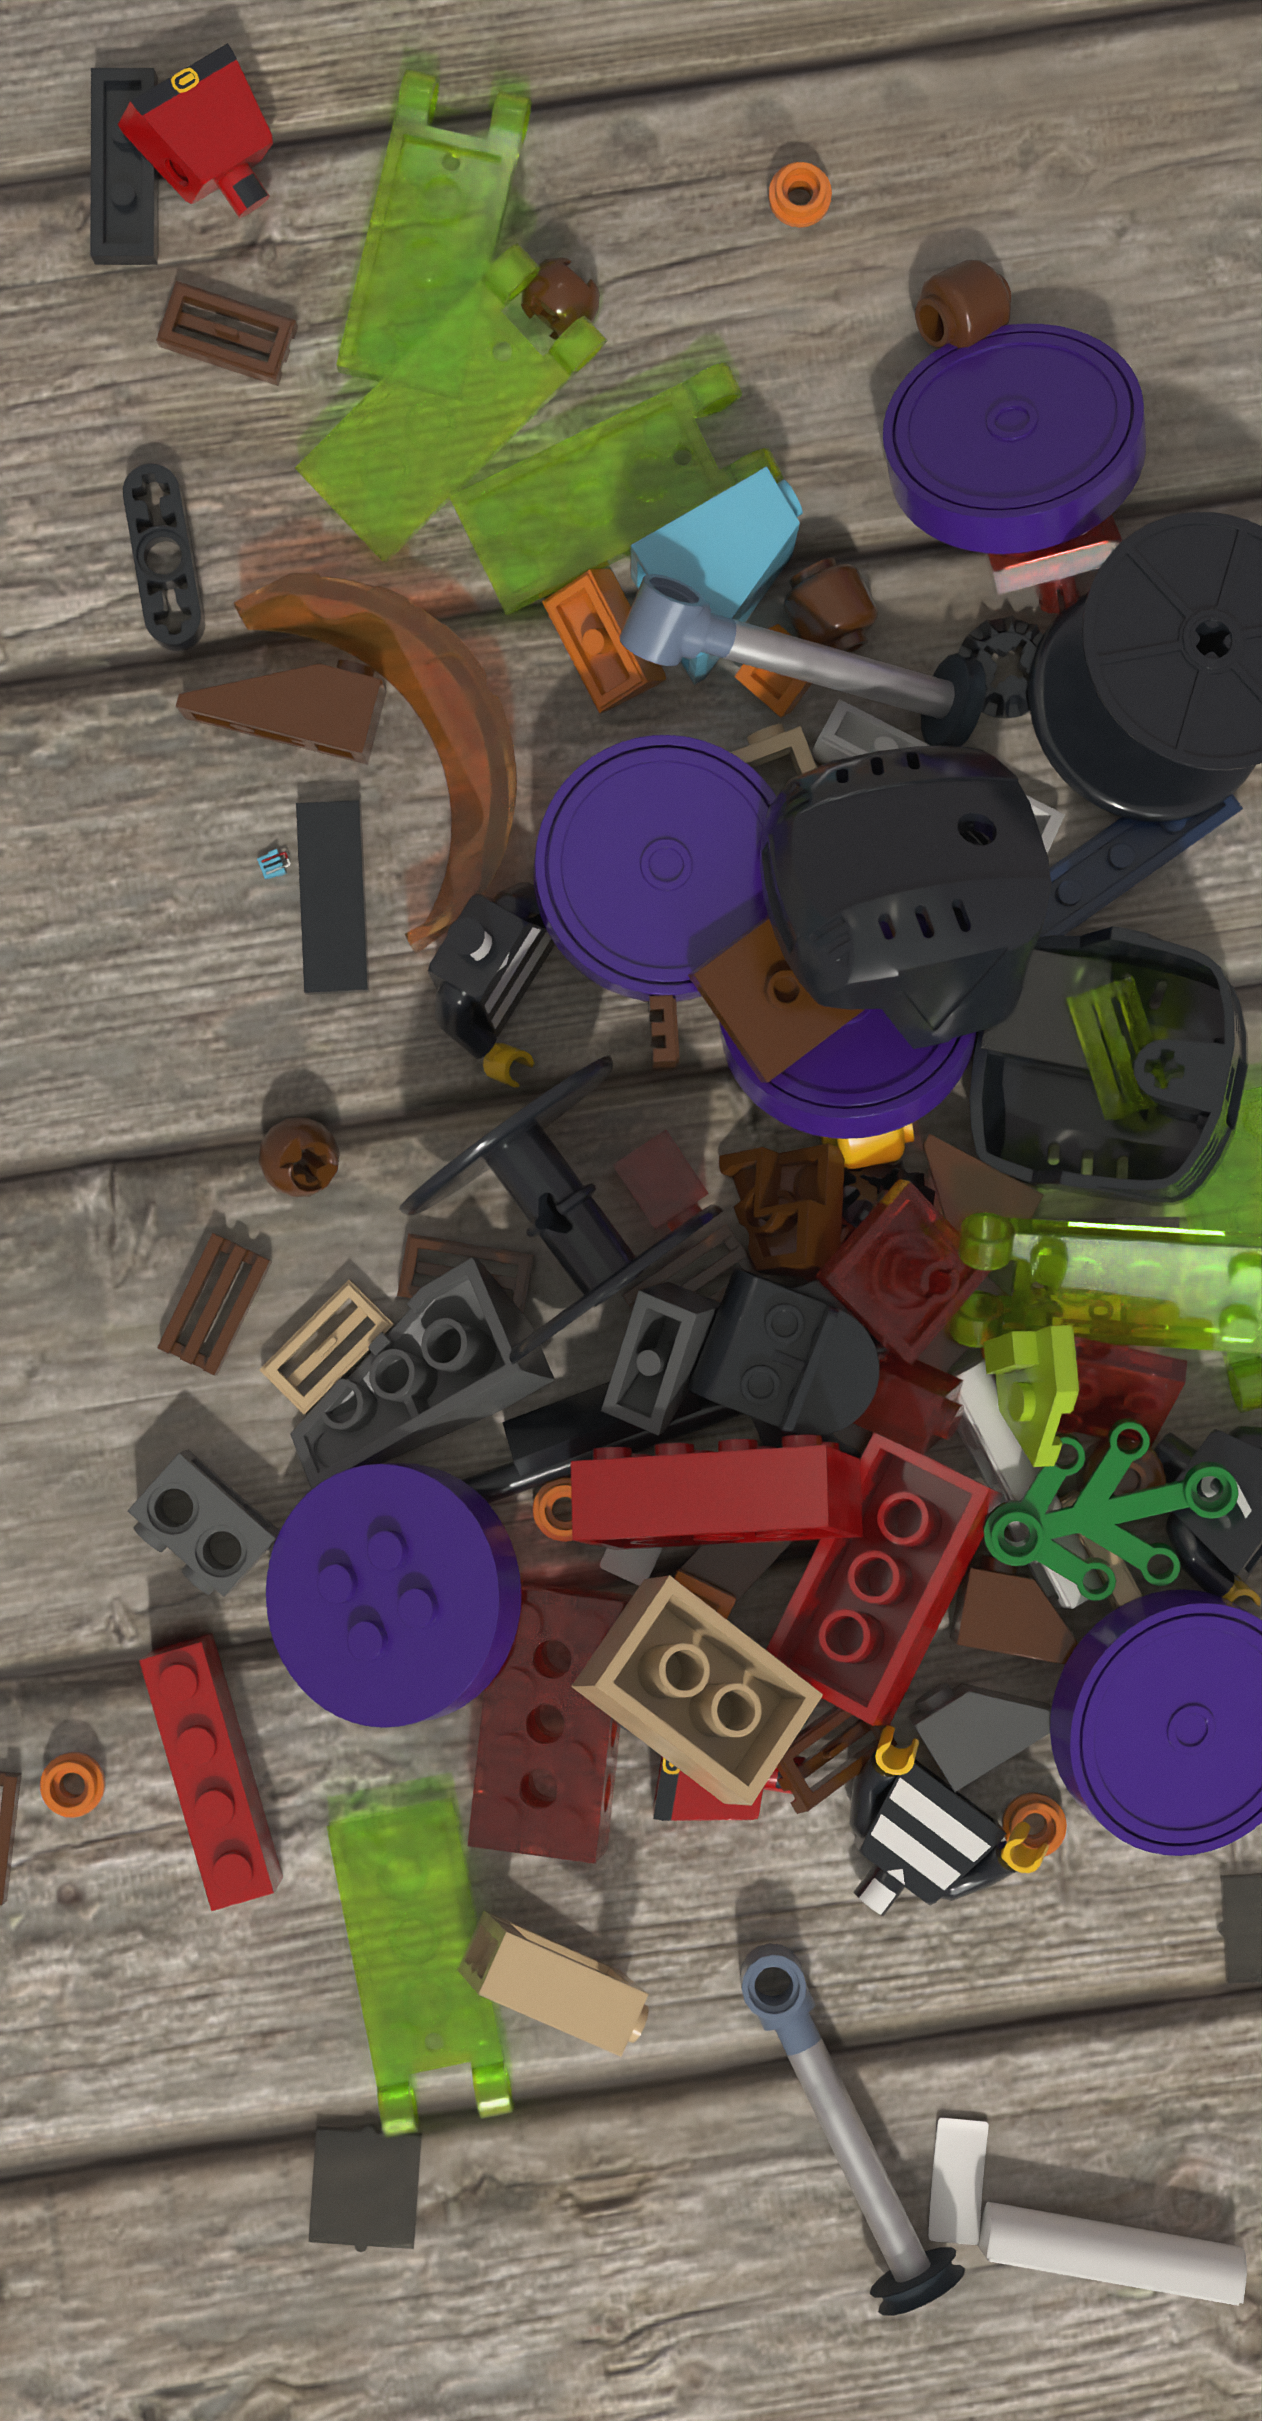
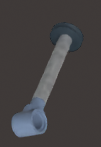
M647 574L643 577L619 636L622 645L630 652L659 665L677 666L682 658L691 660L702 652L920 713L921 732L924 741L930 746H962L967 742L978 723L986 693V674L982 663L975 658L965 660L958 653L948 655L938 665L933 676L713 614L711 613L709 603L695 589L681 581L658 574Z
M768 1943L757 1946L747 1954L741 1965L740 1982L744 2001L750 2010L758 2016L765 2031L775 2029L890 2268L872 2285L870 2295L874 2298H883V2302L878 2310L882 2316H895L922 2307L944 2295L964 2276L965 2268L961 2265L952 2264L957 2250L952 2247H939L924 2251L809 2013L816 2003L806 1985L800 1960L793 1951L783 1945ZM770 1967L781 1968L791 1977L787 1989L775 1996L765 1995L755 1986V1980L759 1973Z

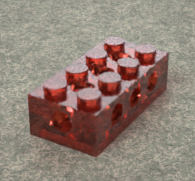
M521 1581V1611L513 1645L500 1671L484 1689L467 1846L596 1864L608 1850L621 1727L616 1720L571 1686L633 1595ZM549 1640H558L567 1646L571 1654L569 1670L558 1669L549 1661L547 1657V1644ZM542 1705H550L559 1710L564 1719L563 1733H553L544 1727L540 1719ZM534 1770L545 1771L554 1778L557 1784L556 1797H547L536 1789L533 1782Z

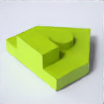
M1072 1325L1048 1326L1037 1331H1012L983 1342L986 1374H996L999 1412L1033 1467L1054 1466L1062 1446L1059 1436H1055L1061 1415L1073 1411L1079 1393Z

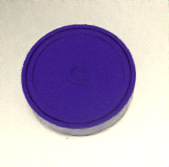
M1028 323L1004 325L986 336L985 339L969 347L958 349L950 343L946 344L927 356L907 374L894 392L886 410L883 422V443L890 484L895 499L905 515L926 534L943 543L974 552L1011 554L1036 551L1069 541L1089 531L1109 517L1125 501L1137 483L1144 466L1146 456L1144 402L1136 375L1124 358L1101 340L1086 333L1057 325Z
M676 735L638 737L615 744L589 758L564 781L554 795L542 820L536 843L533 866L536 901L544 925L557 948L583 975L607 990L622 996L649 1001L650 996L673 995V998H676V1002L701 997L688 974L768 916L762 890L760 849L767 811L776 799L773 790L752 767L736 755L719 746L691 737Z
M916 914L923 936L929 938L924 915ZM880 922L879 925L884 937L888 940L893 939L888 923ZM865 1009L770 1082L762 1083L719 1022L723 1051L728 1066L740 1087L757 1106L768 1115L796 1130L812 1135L840 1139L882 1135L898 1130L925 1116L947 1097L960 1080L970 1060L976 1038V1032L952 1038L949 1042L913 1049L882 1009Z
M390 1463L354 1467L337 1473L318 1484L302 1498L287 1517L275 1541L269 1560L266 1578L267 1616L274 1644L289 1674L298 1686L325 1710L352 1723L380 1728L400 1727L437 1719L462 1708L476 1698L495 1678L508 1657L517 1632L521 1611V1580L517 1557L508 1533L495 1511L480 1494L461 1479L437 1468L420 1464Z
M1186 1589L1166 1590L1136 1598L1118 1607L1094 1625L1082 1638L1070 1655L1058 1680L1050 1714V1738L1054 1761L1059 1775L1075 1801L1105 1829L1123 1842L1146 1852L1160 1855H1196L1224 1847L1242 1838L1262 1823V1620L1233 1602L1215 1594Z

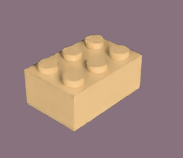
M670 1575L643 1580L571 1686L721 1802L752 1806L823 1696L822 1693Z

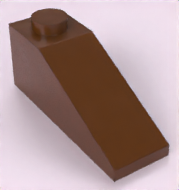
M338 660L336 668L319 663L181 693L178 695L176 708L188 720L368 765L387 692L382 680L373 677L375 672L373 668L350 660Z

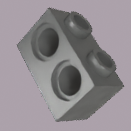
M189 1449L178 1453L127 1511L138 1520L137 1524L133 1527L135 1532L155 1550L163 1552L168 1547L186 1563L181 1569L184 1576L207 1595L216 1590L225 1597L233 1591L275 1543L280 1532L277 1527ZM169 1489L183 1490L191 1498L193 1513L186 1523L174 1522L166 1516L163 1510V1499ZM216 1532H229L240 1542L241 1556L237 1564L224 1565L216 1561L212 1556L210 1542Z

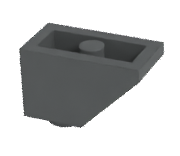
M669 1281L639 1290L601 1411L656 1435L664 1433L690 1391L687 1387L720 1302Z
M943 1683L919 1697L915 1701L919 1710L908 1716L947 1781L956 1792L1050 1734L1052 1706L1049 1703L965 1683H960L952 1689L948 1683Z

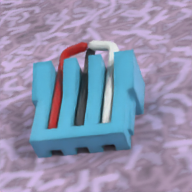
M277 849L268 852L269 854L257 858L265 880L287 874L285 868L290 866V861L286 852L279 853ZM281 855H285L286 858H285V859H281L280 856H281Z

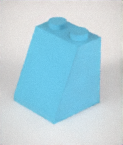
M765 467L632 544L631 578L638 589L643 577L647 574H658L676 579L699 592L705 601L709 603L711 613L746 622L793 556L800 525L797 517L803 514L800 502L789 483L784 479L776 483L769 469ZM700 652L694 659L682 658L681 663L695 685L707 677L720 657Z

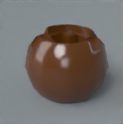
M564 257L545 259L533 268L522 286L521 307L529 319L535 314L553 330L549 337L557 341L575 339L590 328L598 313L600 299L599 289L593 280L590 279L586 284L568 267L572 261Z
M287 1118L271 1127L261 1142L258 1163L267 1182L277 1192L292 1197H311L326 1188L337 1173L340 1151L332 1133L322 1123L309 1118Z

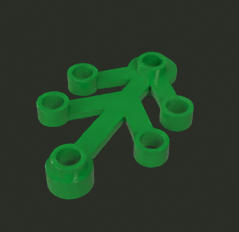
M1123 1418L1111 1426L1108 1433L1110 1446L1072 1506L1046 1512L1065 1477L1077 1473L1085 1462V1451L1079 1439L1068 1433H1060L1055 1436H1059L1062 1444H1069L1076 1448L1077 1456L1075 1460L1068 1465H1060L1055 1462L1054 1466L1042 1467L1021 1500L1007 1501L995 1507L985 1521L984 1539L989 1552L998 1561L1011 1566H1023L1036 1560L1075 1583L1079 1592L1085 1598L1099 1601L1109 1597L1115 1589L1116 1578L1110 1564L1098 1557L1083 1560L1053 1539L1080 1533L1140 1569L1143 1577L1149 1583L1156 1586H1165L1172 1583L1180 1572V1562L1175 1551L1164 1543L1149 1544L1117 1524L1188 1507L1201 1517L1219 1518L1228 1514L1234 1508L1238 1500V1485L1226 1467L1219 1463L1208 1461L1193 1466L1186 1473L1184 1480L1111 1497L1133 1460L1144 1456L1150 1445V1438L1144 1425L1136 1419ZM1125 1429H1134L1141 1434V1440L1136 1448L1124 1450L1117 1445L1118 1435ZM1212 1476L1219 1479L1220 1489L1214 1496L1202 1497L1197 1493V1484L1202 1478ZM1019 1521L1027 1525L1029 1531L1023 1540L1013 1542L1004 1536V1530L1011 1522ZM1164 1554L1171 1559V1566L1165 1573L1154 1574L1147 1569L1148 1561L1154 1555ZM1092 1569H1100L1107 1574L1106 1583L1098 1589L1088 1588L1083 1583L1085 1574Z

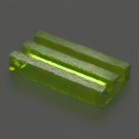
M1133 976L1121 977L1109 984L1099 985L1084 993H1077L1066 997L1105 1120L1110 1121L1157 1105L1146 1094H1140L1130 1062L1131 1056L1125 1038L1121 1034L1110 999L1118 996L1136 1056H1138V1053L1147 1044L1153 1042V1038ZM1093 1004L1095 1005L1097 1011V1015L1105 1036V1040L1112 1058V1062L1119 1080V1084L1125 1102H1122L1121 1096L1092 1009ZM1153 1068L1151 1074L1159 1081L1161 1089L1167 1088L1168 1085L1162 1068Z

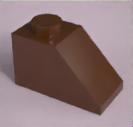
M928 1134L922 1148L947 1231L960 1238L954 1250L986 1267L989 1266L993 1257L1007 1263L1044 1195L941 1139Z
M982 1554L980 1565L970 1563L959 1584L950 1638L957 1645L1065 1665L1079 1643L1036 1581L1026 1573L1018 1572L1019 1566L1004 1564L993 1557V1555Z

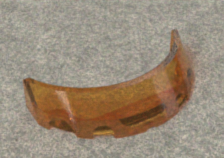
M290 573L234 602V606L247 630L278 631L306 636L337 647L358 658L383 676L411 705L421 719L438 752L449 792L451 843L445 876L427 920L424 924L404 934L414 953H418L448 932L449 927L458 919L467 902L476 892L483 895L486 893L506 851L516 808L517 772L514 745L502 703L499 697L489 690L485 670L463 641L448 626L440 623L429 613L411 603L408 598L379 585L375 587L353 580L320 576V573Z

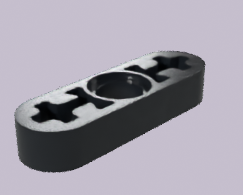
M143 464L132 470L125 479L123 500L144 622L148 632L161 647L171 651H184L196 645L205 630V615L184 493L176 477L169 469L159 464ZM157 482L162 491L170 492V495L160 498L161 515L166 525L177 521L176 527L154 526L153 516L146 502L138 500V497L147 494V484ZM141 527H149V529L141 533ZM168 541L178 545L181 549L182 558L179 566L174 571L168 574H157L148 568L147 556L155 544ZM187 582V589L178 588ZM152 588L174 589L179 608L183 614L191 615V619L181 622V633L173 635L166 625H159V620L165 619L169 615L168 603L162 590L152 595Z

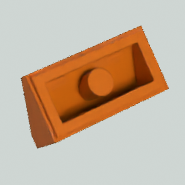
M589 569L542 601L599 713H604L666 680V674L661 665L633 654L620 642L619 636L631 606L614 573L610 569Z

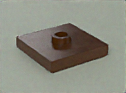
M769 916L759 921L688 974L690 980L762 1083L770 1082L865 1010L825 1007L818 1004L799 983L787 964L774 935Z

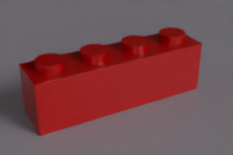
M213 1633L152 1650L141 1658L139 1662L211 1912L273 1894L282 1881L283 1874Z

